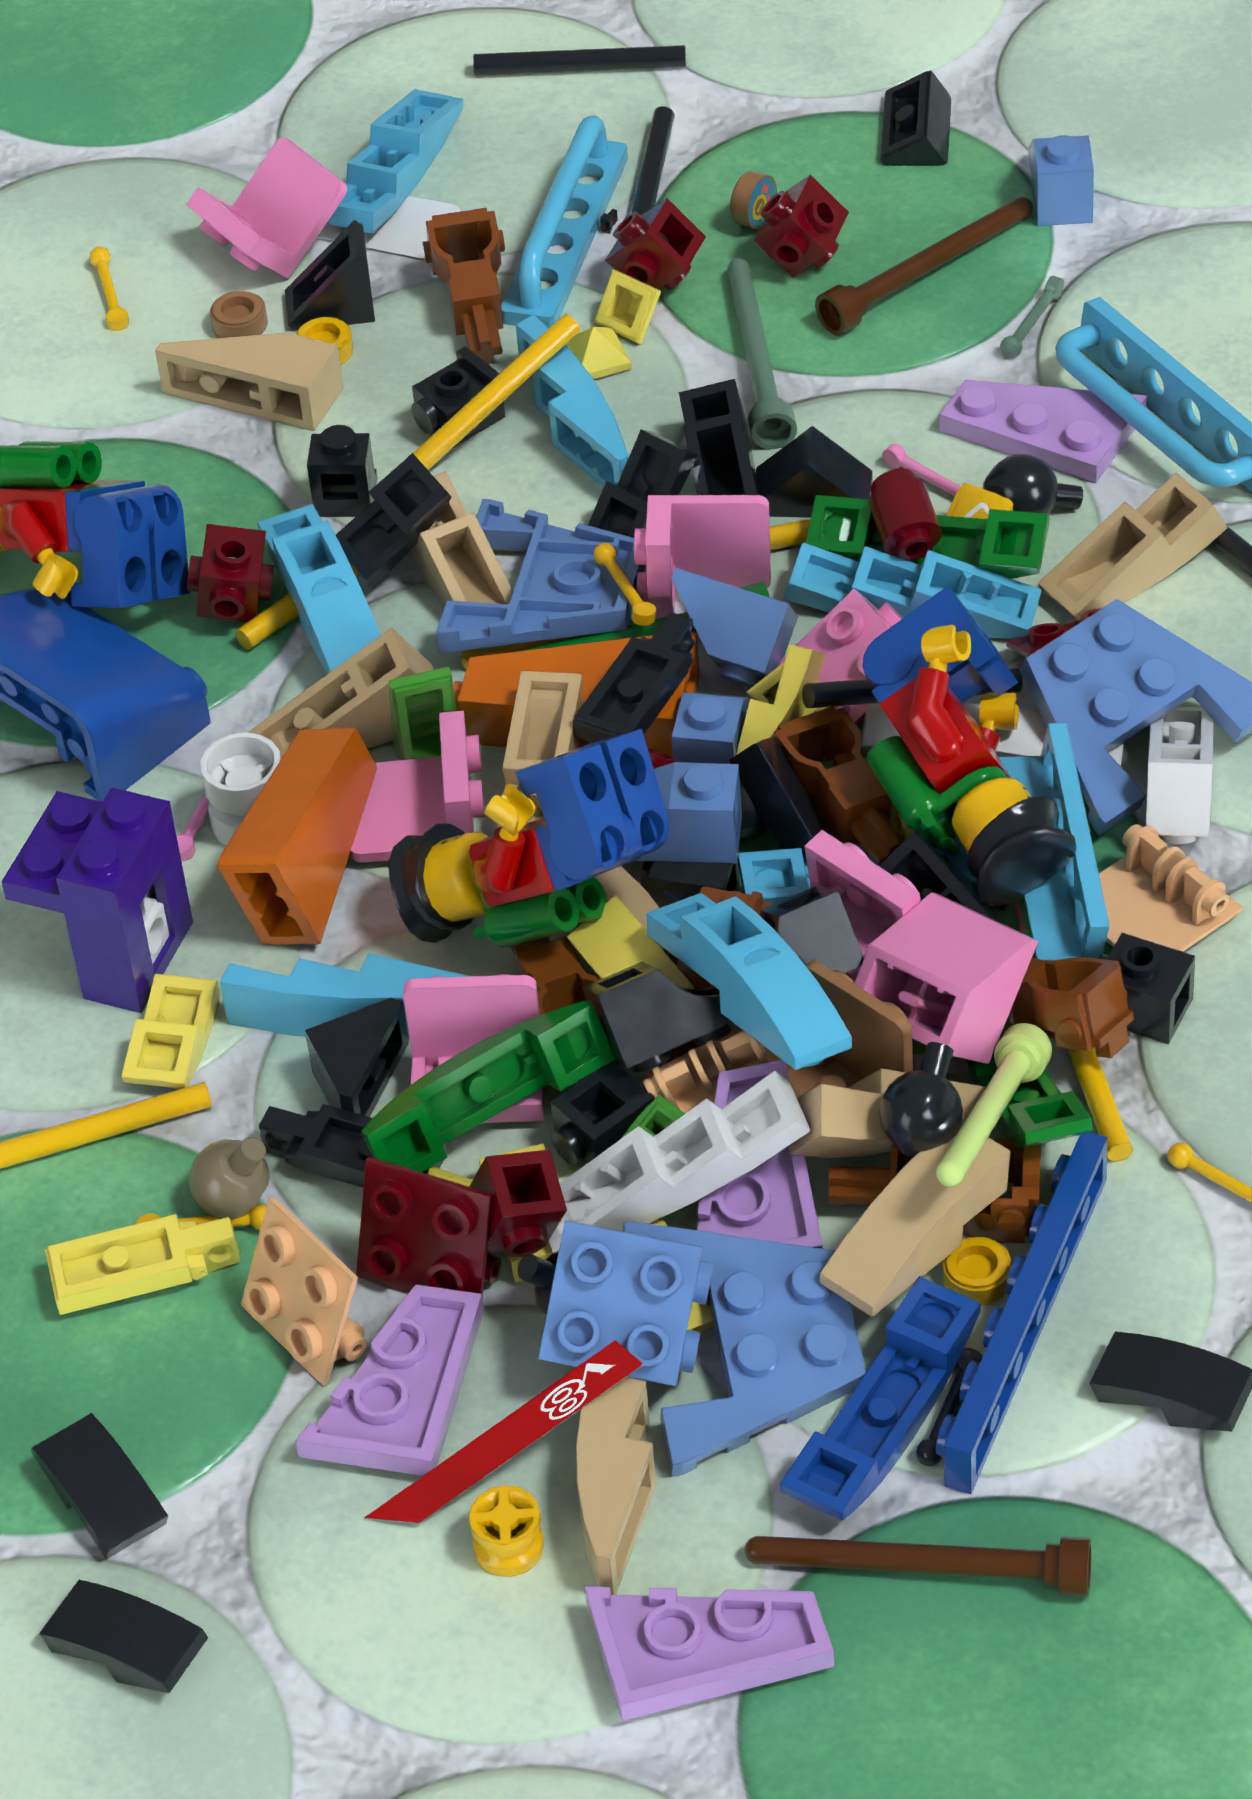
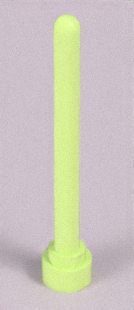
M1028 1023L1015 1024L1004 1032L997 1043L994 1051V1060L998 1069L936 1169L937 1179L942 1185L954 1187L961 1183L1020 1083L1033 1081L1043 1073L1052 1056V1045L1047 1034L1039 1027Z

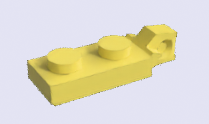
M173 1214L50 1245L45 1249L55 1301L60 1315L192 1282V1279L198 1280L208 1275V1272L210 1273L240 1262L239 1249L229 1217L196 1225L195 1221L178 1222L177 1215Z

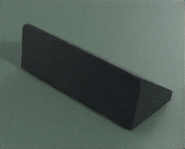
M931 70L921 73L885 92L880 158L885 166H939L948 162L951 96Z
M775 737L760 740L729 761L731 764H739V778L780 850L801 848L803 860L806 863L805 845L821 830L829 835L831 834Z

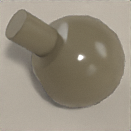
M247 1137L243 1141L223 1139L206 1146L195 1157L189 1173L190 1191L197 1206L206 1214L220 1219L229 1217L230 1220L249 1214L258 1205L270 1180L269 1168L264 1159L266 1154L264 1143L256 1137Z

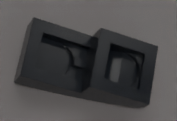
M641 429L619 482L606 481L588 526L634 538L635 528H646L648 495H679L698 454L652 431Z
M413 453L368 492L374 501L336 534L347 559L372 587L385 577L418 543L419 534L430 529L452 498Z
M1115 1331L1089 1384L1098 1402L1160 1407L1169 1426L1232 1432L1252 1390V1369L1229 1358L1188 1344L1148 1335Z
M93 1413L32 1447L31 1452L61 1500L67 1509L74 1508L106 1560L167 1524L168 1514L131 1460Z
M80 1579L39 1633L52 1653L104 1663L118 1683L165 1693L172 1691L208 1639V1636L201 1627L167 1609L126 1592Z

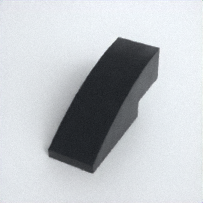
M735 379L679 392L685 423L683 427L687 448L698 454L692 467L696 494L759 495L744 408Z

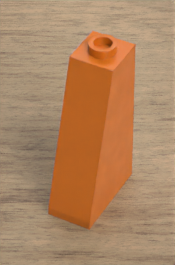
M692 632V639L695 640V645L690 651L693 662L688 669V674L644 734L647 748L673 757L671 737L682 693L696 692L699 682L700 669L697 632ZM651 635V636H643V637H646V638L651 639V638L653 637V635ZM631 638L470 657L463 682L455 681L453 684L456 711H464L467 736L479 735L480 745L507 746L521 671L582 674L583 705ZM579 738V748L592 743Z
M333 727L329 729L299 730L220 855L217 867L263 945L321 944L377 771V766L357 728Z

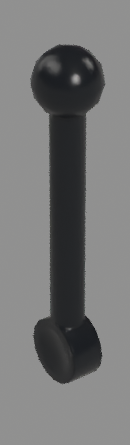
M964 1348L954 1368L956 1376L929 1438L922 1440L916 1447V1457L924 1466H935L943 1458L936 1455L938 1434L946 1415H954L960 1402L962 1379L971 1360L981 1362L982 1355L975 1349Z

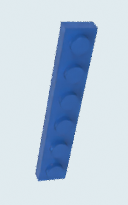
M1093 1133L1080 1135L1071 1156L1061 1154L1056 1163L1051 1182V1192L1054 1195L1049 1206L1039 1204L1034 1213L1029 1232V1243L1032 1245L1027 1257L1017 1255L1012 1263L1006 1286V1294L1010 1296L1004 1309L994 1307L990 1313L984 1332L983 1346L986 1350L981 1362L971 1360L965 1370L960 1388V1400L963 1401L957 1416L947 1414L941 1425L936 1443V1455L944 1457L945 1487L972 1494L1107 1180V1137Z

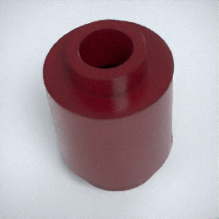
M894 469L878 476L870 487L869 507L885 552L906 561H914L925 557L927 551H932L942 536V530L925 483L916 478L915 473L908 469Z

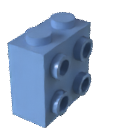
M566 1220L564 1222L538 1359L578 1367L616 1340L644 1364L627 1377L676 1386L679 1371L693 1373L700 1332L687 1330L692 1302L706 1305L714 1263L700 1261L702 1246Z

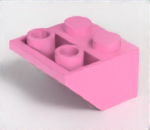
M931 892L870 943L854 983L882 1002H890L899 1007L907 1016L912 1026L913 1039L925 1045L929 1042L942 1043L954 1050L952 1055L954 1057L989 1064L1038 940L944 896Z

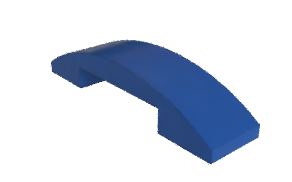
M919 1276L885 1326L886 1344L825 1435L817 1431L813 1433L780 1482V1492L841 1521L852 1514L888 1475L926 1420L950 1378L972 1333L981 1311L980 1303Z

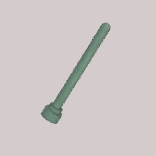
M736 258L729 263L727 271L756 400L748 416L751 437L754 443L761 448L768 450L783 448L793 441L797 434L796 420L792 407L778 397L749 264L744 259Z

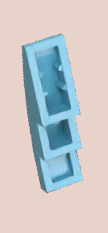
M414 89L370 124V145L347 163V193L326 224L347 228L356 220L363 225L364 232L373 234L397 211L421 181L463 110L464 99Z
M534 314L515 324L518 354L520 355L549 329ZM564 345L531 376L534 381L536 406L550 417L552 445L604 488L606 481L619 482L629 456L615 416L595 380L568 346Z
M802 542L783 599L830 612L853 589H856L876 608L879 609L887 602L904 618L945 587L949 586L989 638H1018L1028 635L1027 631L1032 627L1042 589L930 550L927 551L921 566L866 546L858 562Z
M368 953L359 972L301 958L298 959L289 977L229 963L220 980V987L228 1024L306 1037V1029L389 998L403 1001L405 1013L403 999L404 984L410 979L435 976H471ZM406 1020L407 1034H408V1040H409L408 1026H407V1020Z

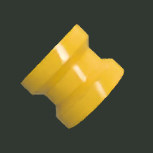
M507 1485L490 1488L476 1498L470 1508L469 1523L473 1535V1550L476 1561L489 1573L504 1577L521 1575L535 1567L541 1559L544 1550V1537L540 1526L541 1514L537 1500L528 1491L517 1486Z

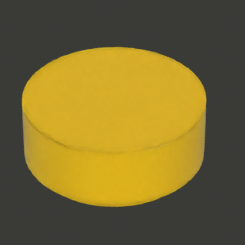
M332 317L315 318L303 324L296 333L299 336L338 345L341 365L348 361L353 354L351 329L342 320Z
M985 1237L962 1239V1245L943 1260L944 1286L979 1302L980 1306L994 1303L1006 1294L1007 1280L1012 1266L1011 1257L1008 1251L995 1240Z

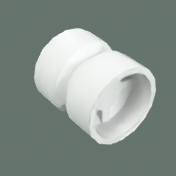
M247 732L227 735L211 744L205 750L200 760L212 832L217 840L225 846L229 843L281 760L280 751L274 742L262 735Z

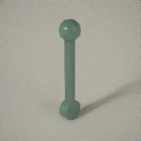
M1056 276L1049 277L1044 293L1012 336H1007L1001 341L1000 350L1005 357L1015 358L1021 353L1023 348L1021 342L1050 302L1060 298L1064 288V280Z

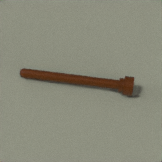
M1018 197L858 287L836 285L823 292L815 300V309L820 322L826 330L836 336L858 326L861 323L862 316L866 314L868 306L1026 219L1033 211L1032 202L1026 197Z
M754 1536L746 1542L744 1548L746 1558L756 1565L1043 1579L1045 1587L1058 1588L1059 1595L1089 1597L1091 1538L1061 1537L1060 1544L1046 1543L1045 1550Z

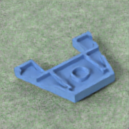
M482 499L476 518L491 548L494 550L526 551V555L509 604L462 601L446 602L436 630L438 652L447 653L627 630L632 606L606 566H600L595 562L593 552L596 546L601 543L612 545L617 554L616 562L637 592V573L644 572L646 565H635L634 538L581 523L575 527V531L549 525L547 514L528 510L524 514L525 518L504 513L502 502Z
M1118 599L1028 656L1020 670L1046 728L1048 723H1067L1080 788L1090 808L1087 817L1098 835H1101L1141 808L1147 796L1108 752L1192 697L1235 743L1252 732L1251 681Z
M634 1221L623 1223V1231L702 1246L700 1261L714 1263L708 1299L729 1398L661 1408L660 1423L671 1477L680 1476L696 1469L697 1462L723 1449L728 1453L749 1443L750 1436L780 1421L785 1420L788 1424L853 1392L866 1374L850 1302L820 1284V1273L835 1250Z

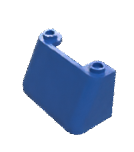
M35 587L0 595V700L55 735L60 758L69 762L76 756L82 762L91 778L83 783L84 790L96 800L102 802L111 787L126 791L211 724L205 697L208 692L207 687L195 670L190 667H181L89 607H72L70 591L65 599H61L55 592L50 597L45 596Z

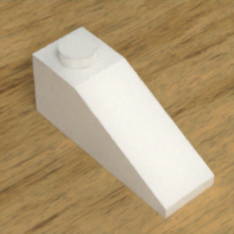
M1175 707L1150 725L1146 826L1155 828L1159 833V838L1167 843L1186 844L1194 842L1197 837H1210L1214 720L1203 708Z

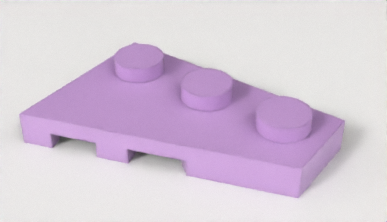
M965 380L939 414V432L1008 455L1029 454L1042 459L1051 469L1093 483L1098 482L1135 430L1090 390ZM1131 394L1147 408V395Z
M778 1060L719 1072L714 1104L721 1109L773 1071H776L789 1081L786 1062ZM789 1146L753 1170L699 1200L697 1231L823 1249L805 1156L789 1154Z
M415 1285L371 1341V1353L351 1379L344 1377L331 1393L332 1404L315 1425L308 1423L295 1440L298 1457L420 1476L435 1468L439 1462L483 1316L482 1294Z
M584 1586L587 1608L622 1721L834 1667V1650L813 1591L725 1589L719 1597L677 1596V1588H649V1596L611 1595L610 1587Z

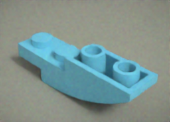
M310 504L257 523L259 530L266 531L265 548L298 609L302 629L327 675L381 634L353 569L329 521L322 522L314 505Z
M699 893L646 913L647 936L719 989L721 1014L795 1070L802 1067L815 1066L825 1058L852 1048L851 1034L815 977L784 939L757 912L737 896L715 903L704 894Z

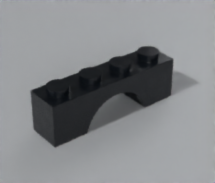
M819 884L760 910V916L784 939L805 966L811 960H816L831 970H840L849 976L848 971L862 965L864 957L839 891ZM644 962L637 963L582 987L586 999L593 1003L614 1054L615 1060L613 1061L626 1069L632 1066L637 1072L652 1069L672 1058L670 1050L691 1040L694 1041L695 1045H703L710 1040L716 1041L732 1031L729 1025L732 1021L721 1014L719 989L715 986L703 989L678 987L659 969Z

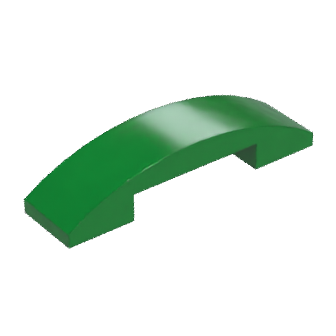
M815 496L806 544L858 562L865 546L886 553L869 507V499ZM989 509L988 519L936 515L942 530V536L937 545L933 547V552L1011 579L1040 573L1050 522L1048 514ZM925 557L910 562L922 566Z
M586 1000L521 1022L460 1052L419 1078L384 1106L361 1131L372 1157L423 1172L447 1158L443 1145L548 1084L558 1091H562L615 1060L593 1003Z
M994 1053L989 1064L966 1059L975 1084L987 1087L998 1069L995 1064ZM1045 1069L1037 1079L1020 1083L996 1123L1005 1138H1010L1012 1145L1017 1148L1083 1135L1093 1130L1091 1116L1074 1091L1061 1093Z

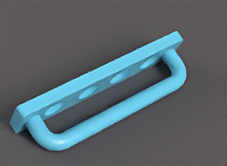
M593 115L583 118L575 132L524 247L520 265L501 305L503 324L516 326L515 324L534 314L544 325L550 328L561 316L599 228L600 217L608 207L628 160L627 145L622 142L607 141L605 125L598 116ZM586 176L600 179L592 184L578 183L580 178ZM568 211H581L585 213V215L575 219L563 217V214ZM556 245L570 248L568 251L559 254L547 252L549 247ZM541 281L555 283L550 288L541 289Z
M1101 297L1085 302L1081 326L1062 335L1056 344V358L1062 367L1192 478L1213 487H1228L1240 483L1252 493V422ZM1119 340L1122 342L1126 349L1127 360L1123 357L1121 353ZM1080 351H1084L1133 394L1147 395V405L1214 462L1204 457ZM1155 370L1162 379L1164 392L1157 383ZM1192 401L1199 410L1200 422L1193 412ZM1229 432L1237 443L1238 454L1230 443Z

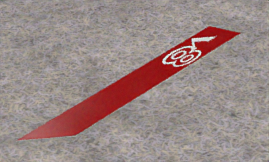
M614 1340L364 1518L421 1523L644 1364Z

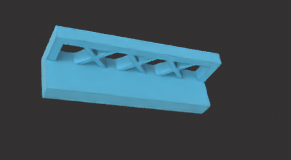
M1048 723L1041 756L998 757L1010 777L1021 782L1032 797L1046 796L1057 803L1059 810L1058 828L1074 835L1077 847L1076 852L1067 865L1043 884L1019 898L1025 934L1038 940L1032 959L1049 961L1075 957L1098 959L1103 954L1110 926L1067 723Z

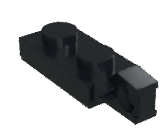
M670 612L651 639L646 637L638 639L632 636L574 716V736L594 743L641 728L643 734H645L688 674V669L693 662L690 651L695 645L691 631L693 620Z
M322 1104L319 1111H307L306 1115L272 1106L268 1107L259 1124L261 1141L266 1147V1152L285 1158V1163L299 1170L364 1187L366 1159L372 1157L361 1131L370 1122L372 1117ZM445 1144V1145H443V1148H444V1150H445V1152H446V1155H447L446 1144ZM444 1160L435 1164L432 1167L440 1169ZM429 1169L423 1171L422 1173L428 1174Z

